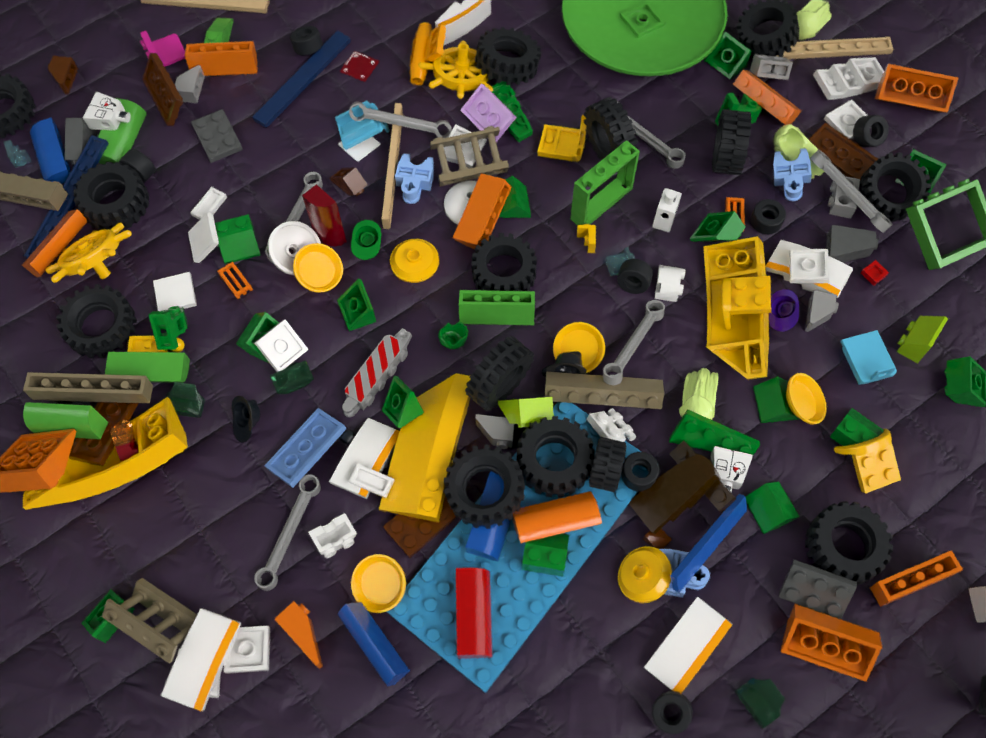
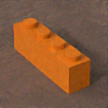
M743 70L733 83L735 87L784 124L791 125L802 111L750 71Z
M951 550L883 579L871 586L870 590L879 606L882 607L947 579L963 569Z

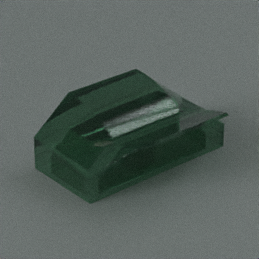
M306 360L301 363L295 362L284 370L270 375L278 394H289L307 386L314 380Z
M175 382L165 398L168 397L171 400L177 415L201 418L205 399L197 391L196 385Z
M751 678L735 690V693L762 729L781 716L780 710L785 698L771 679L757 680Z

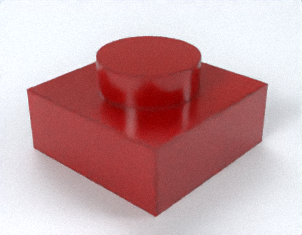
M875 260L864 268L861 274L875 286L889 272Z

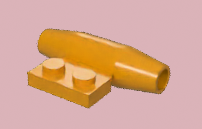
M423 22L419 24L413 40L410 58V81L414 85H422L428 70L419 68V63L433 62L440 58L444 52L443 45L446 38V27L442 24L433 30L429 23Z

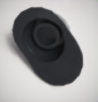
M573 351L559 354L555 364L542 369V375L546 377V372L586 374L587 370L582 366L581 353Z
M239 395L232 401L233 433L239 442L244 443L250 439L252 428L260 420V409L256 400H247Z

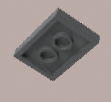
M223 109L191 122L211 163L243 150Z
M793 560L779 591V597L841 619L857 588V582Z

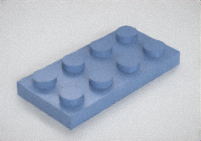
M317 408L264 466L293 488L347 428L344 424Z

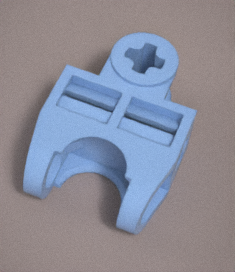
M806 148L800 149L799 156L794 161L785 160L780 151L775 152L774 186L784 185V196L789 201L799 200L803 194V183H811V164Z
M403 154L397 166L395 182L396 186L401 187L404 202L414 204L419 201L422 190H431L434 178L433 157H428L420 165H414L410 162V154Z
M659 549L670 560L672 572L689 553L673 549ZM702 565L680 593L673 590L671 582L664 594L683 598L686 588L694 590L704 588L710 578L709 570ZM695 574H699L700 581H697Z

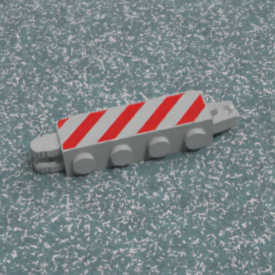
M402 328L395 336H384L345 387L347 399L342 405L346 417L351 418L355 416L354 414L359 409L364 411L367 406L373 403L374 396L385 387L386 380L389 376L394 375L398 364L406 359L408 355L407 346L412 338L410 332Z

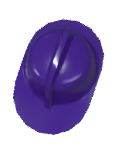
M782 289L771 296L769 324L776 331H788L798 322L799 300L793 291Z

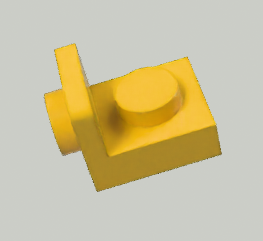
M578 225L577 237L584 238V246H588V253H595L596 225Z

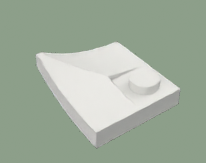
M455 124L449 137L472 132ZM486 139L478 140L480 151L483 149ZM471 142L462 143L461 147L466 167L472 168L476 162ZM454 145L444 147L447 161L458 164Z

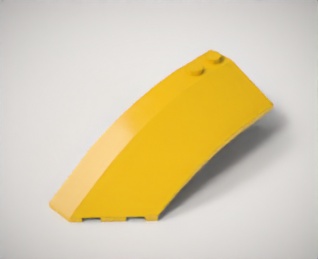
M756 236L703 246L707 289L706 348L746 379L767 377L769 313L730 315L731 329L726 330L721 299L722 281L724 278L766 276L763 242Z
M456 373L416 397L424 413L400 429L387 475L395 481L387 498L382 497L379 507L380 511L439 523L445 498L444 478H447L448 475L446 469L448 466L452 467V460L455 456L469 406L470 397L466 395L465 389L467 388V382L471 380L470 376Z
M166 397L127 423L117 442L135 438L139 449L138 454L127 460L120 461L117 450L114 447L104 466L69 458L64 475L58 480L59 482L54 488L29 490L23 493V508L28 510L73 502L101 494L145 475L160 465L165 464L178 453H182L188 448L187 437L171 400Z

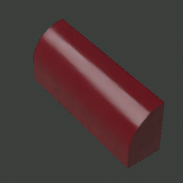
M316 184L302 195L312 229L323 244L331 247L341 246L347 241L337 203Z

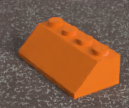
M888 64L879 82L875 99L948 113L958 77Z
M795 604L787 622L781 652L866 682L882 649L880 633Z

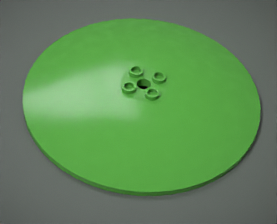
M563 0L562 16L565 28L574 44L596 63L629 75L661 76L690 68L706 58L715 49L726 27L727 5L726 0Z

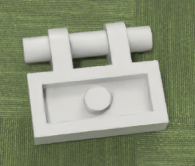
M613 408L608 411V415L602 411L591 413L587 417V421L600 437L625 442L626 437L630 441L636 438L633 428L623 421V416Z

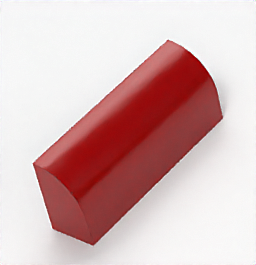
M456 568L458 659L493 658L490 571L487 569Z

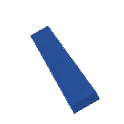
M738 494L736 496L737 499L725 509L672 572L670 577L674 591L680 593L746 513L747 504L744 495Z

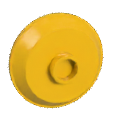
M409 239L401 242L394 248L390 256V266L393 273L399 279L405 282L418 283L429 279L435 274L439 266V254L431 243L422 239Z
M313 243L304 246L298 251L293 261V272L297 281L305 289L316 293H323L332 290L340 282L343 274V265L339 255L332 248L324 244Z
M575 322L568 324L555 337L553 343L554 357L557 359L561 353L579 351L581 353L582 366L587 370L586 373L594 370L603 360L605 354L603 336L598 329L588 323Z
M797 373L793 375L788 381L786 398L791 411L808 424L814 425L822 422L826 415V401L821 388L807 374Z
M640 547L630 552L622 561L618 571V583L623 594L637 603H649L660 598L667 591L671 583L672 566L670 560L662 551L654 547Z
M375 554L364 558L356 566L351 579V589L355 600L362 602L367 611L383 613L396 607L403 598L406 589V578L402 567L395 559L387 555Z

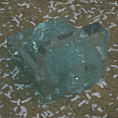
M11 140L4 142L8 158L15 168L32 162L26 150L20 151L17 145L14 146Z
M628 247L624 248L623 253L606 257L605 261L611 276L619 273L623 262L635 259L634 254L630 253Z

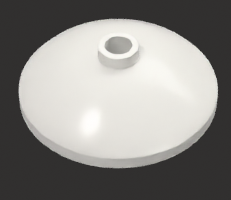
M477 181L460 182L447 192L444 199V209L449 219L454 223L459 224L470 199L469 196H471Z
M288 221L280 224L272 231L268 240V253L278 269L286 274L294 275L293 261L298 251L306 245L313 243L321 244L315 231L308 225L297 221ZM289 249H292L294 253L291 254Z

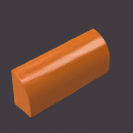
M254 41L186 45L185 58L189 70L199 65L204 76L257 74L258 72Z
M480 174L452 237L453 239L473 249L477 245L481 246L483 239L489 241V236L492 234L512 188L505 179Z
M78 209L68 211L22 266L35 277H41L46 268L53 263L87 223L85 216Z
M591 491L522 507L518 512L515 510L512 514L514 527L520 543L602 524L599 508Z

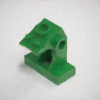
M727 93L715 122L718 125L722 110L729 109L750 112L751 124L756 122L762 108L746 94H743V98L739 103L734 93Z
M173 306L168 308V310L152 311L148 315L157 349L175 350L178 347L176 338L180 334L185 333L188 327L184 307ZM160 329H166L167 332L161 333Z

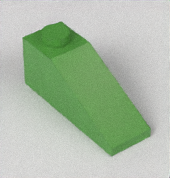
M216 18L207 30L204 43L229 42L233 19Z

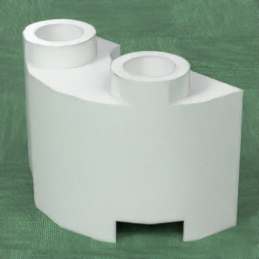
M659 265L654 299L677 302L678 295L682 296L684 285L680 284L681 279L684 280L685 269Z
M345 513L332 519L329 524L319 526L308 532L320 554L324 555L325 558L332 557L341 548L347 549L355 543L353 539L357 534Z

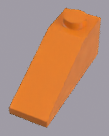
M293 601L275 620L320 669L323 665L312 621L307 616L310 612L302 603L298 606Z

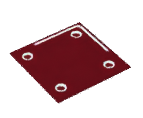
M354 51L339 72L366 82L380 61Z

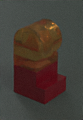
M127 420L118 421L111 429V437L120 461L127 460L139 453L138 444H136L132 434L133 425Z

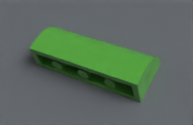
M116 98L122 103L125 112L130 113V121L128 123L120 122L117 130L100 131L98 138L107 140L109 144L98 162L99 164H106V162L120 163V159L132 148L147 114L141 106L129 100Z
M460 290L459 321L463 324L534 325L535 291Z
M108 352L105 375L147 376L150 382L183 383L188 375L190 359L185 353Z
M26 402L23 410L24 422L33 433L75 429V438L101 439L108 424V421L90 405Z

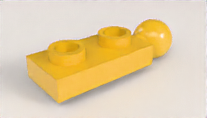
M154 336L129 337L127 352H168V350L157 349ZM176 338L178 347L171 351L179 353L184 349L185 345L182 339Z

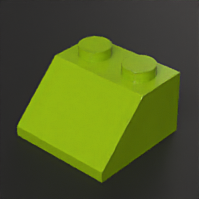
M919 316L916 321L912 320L906 328L909 331L908 334H903L897 343L900 345L897 352L918 364L933 346L948 318L945 316Z
M552 397L498 401V405L509 423L518 424V428L530 427V423L535 421L540 423V419L547 417V420H551L552 416H554Z

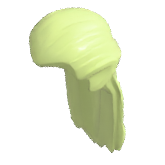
M810 0L801 11L797 12L800 31L798 40H805L816 36V33L831 19L829 2Z
M790 124L780 127L773 138L774 151H780L787 161L796 160L800 149L806 148L809 158L818 150L798 127ZM810 159L811 179H814V175L821 176L824 171Z
M701 368L698 372L693 371L687 374L683 389V404L679 408L682 417L688 409L712 420L714 418L718 373H710L707 368Z

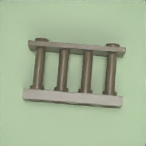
M489 126L481 131L444 139L443 137H437L430 141L431 150L437 149L442 168V173L438 177L440 187L477 179L481 173L491 176L508 172V161L500 159L495 136L499 135V127ZM488 138L493 157L492 164L488 165L483 163L478 140ZM471 142L477 164L474 168L466 167L461 147L462 143ZM454 145L460 168L458 171H449L444 147Z
M141 578L136 581L132 597L122 604L118 605L111 599H108L102 617L170 664L173 661L178 644L186 639L197 614ZM137 603L147 607L145 611L137 616L127 611ZM156 613L164 620L152 628L144 621ZM171 625L181 630L170 640L161 634Z

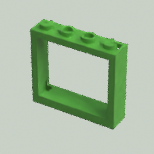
M627 140L574 182L571 220L577 226L591 224L632 190L640 151ZM618 171L617 178L590 199V194Z
M968 178L958 182L959 186L954 187L952 185L942 189L943 193L935 192L927 196V200L919 199L913 202V206L906 208L929 270L942 268L986 248V200L978 179L970 181ZM966 191L983 238L941 256L923 209Z

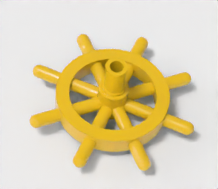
M464 40L460 42L458 47L445 49L442 56L434 60V63L421 62L418 65L421 69L433 70L436 79L429 83L431 89L443 85L448 89L457 91L459 99L464 97V91L476 90L481 83L491 92L493 91V88L486 83L489 75H483L481 73L482 69H477L475 66L477 65L475 63L477 50L469 48Z
M123 223L116 224L110 230H93L92 233L65 248L57 263L47 267L45 271L47 274L58 271L51 277L53 283H57L66 275L78 274L82 276L92 267L99 275V278L104 279L111 272L102 261L109 256H115V250L119 246L120 241L129 238L132 235L131 231L125 230L119 233L124 228Z

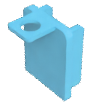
M363 102L366 108L378 110L374 103ZM359 105L351 109L355 117L363 115V110ZM349 110L335 117L345 150L382 132L383 128L390 132L388 124L385 122L366 118L362 121L353 120L350 117Z
M877 330L841 340L842 350L859 385L893 377L896 374L895 365Z

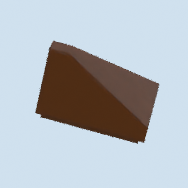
M662 529L656 534L649 531L643 538L650 547L657 549L665 548L672 541Z

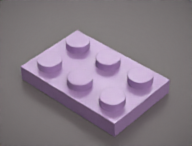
M482 83L461 109L480 131L489 126L499 127V135L495 136L496 142L516 119V116Z

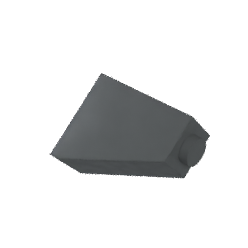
M65 118V160L71 162V165H75L91 135H96L97 129H89L83 118Z
M832 225L827 233L826 249H828V256L843 263L869 257L877 249L879 240L876 239V231Z

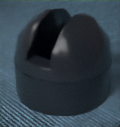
M345 430L339 437V440L349 446L356 434L352 430Z

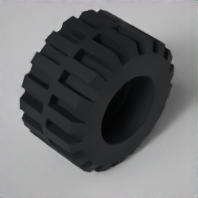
M601 437L598 440L589 478L590 487L610 492L617 490L627 448L625 442Z

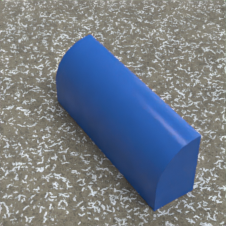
M52 118L39 121L31 127L30 135L42 177L46 181H57L63 184L67 180L71 169L68 161L65 160V149L58 127Z
M490 471L479 505L493 504L503 494L504 481L498 474ZM506 518L502 521L503 525L499 527L497 523L492 524L491 529H486L484 525H479V528L472 526L466 544V552L498 562L511 520L509 521Z
M362 602L345 604L338 613L339 618L387 687L395 685L410 672Z

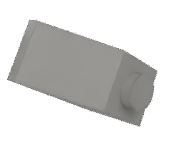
M199 65L181 74L176 79L175 86L182 96L183 102L198 103L205 78Z
M813 291L809 298L805 331L809 332L828 321L833 313L837 312L839 303L836 302V294Z
M476 414V426L492 445L501 449L512 448L515 424H510L505 417Z

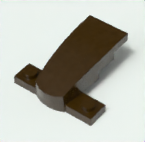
M683 440L669 453L678 464L657 478L650 488L636 495L629 502V505L650 531L656 534L669 521L673 522L687 507L691 509L704 494L721 513L737 498L721 482L720 475L712 462L705 456L696 454L687 442Z

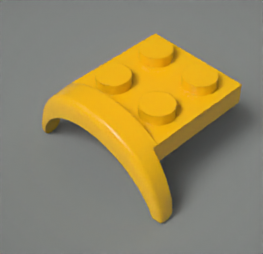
M581 116L580 129L544 124L537 152L538 156L579 162L586 139L585 129H587V126L584 124L585 116Z
M770 276L729 277L723 279L721 299L726 330L731 329L730 315L771 313Z
M886 428L883 429L884 432L871 440L848 446L834 447V452L837 454L852 455L860 489L865 494L901 480L891 441V433Z

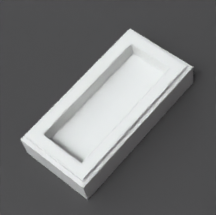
M211 187L190 213L199 220L206 213L214 214L226 200L227 196L225 193Z
M357 463L348 482L386 499L395 480Z

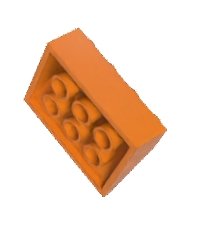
M67 429L21 435L0 457V493L54 488L58 484V480L64 475L76 430Z

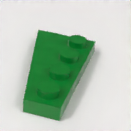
M504 81L493 85L492 93L516 116V119L507 130L518 142L533 135V130L526 115L522 112L521 105L517 101L510 85H507Z
M688 409L669 438L671 443L680 444L684 440L690 447L712 451L716 446L754 455L760 446V441Z

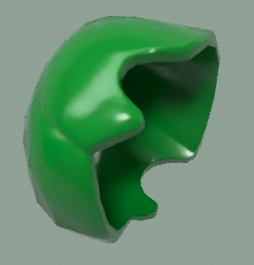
M457 322L455 325L447 323L440 329L438 338L442 346L449 349H458L466 343L469 331L462 322Z

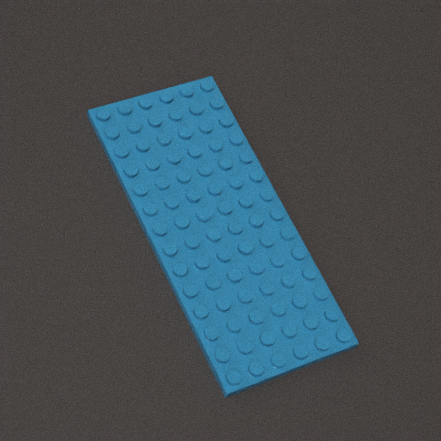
M557 402L553 407L554 416H558L559 420H563L564 417L569 418L572 424L575 421L579 423L580 430L585 429L588 432V438L592 439L593 449L596 452L598 440L601 437L587 421L588 414L573 403ZM625 441L627 448L624 461L630 454L641 452ZM548 443L537 450L536 460L547 470L563 471L573 464L574 455L563 444ZM517 452L512 457L513 460H517ZM636 465L632 469L633 474L639 478H644L648 474V470L641 465ZM621 476L615 492L590 487L588 479L581 489L576 488L575 493L569 495L567 492L564 494V497L559 498L557 494H552L551 498L546 497L545 492L541 494L535 493V488H529L526 485V480H524L525 498L520 503L521 508L589 491L595 497L602 524L562 533L569 535L563 577L522 570L525 543H520L513 518L511 519L498 562L467 553L466 544L473 524H465L461 519L406 586L404 596L399 604L387 611V613L478 688L487 693L627 508L629 502L639 492L628 488ZM481 495V496L479 497V499L475 502V504H477V505L480 504L482 495ZM456 568H482L490 571L493 658L458 659Z

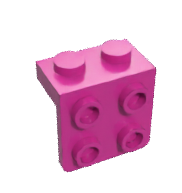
M147 31L140 33L143 39L140 41L143 49H148L145 52L148 59L150 53H157L164 67L186 59L185 50L177 34H171L152 42Z

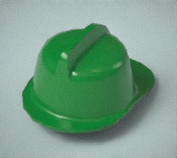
M362 220L353 229L351 250L358 259L368 260L379 253L382 234L381 228L376 222Z

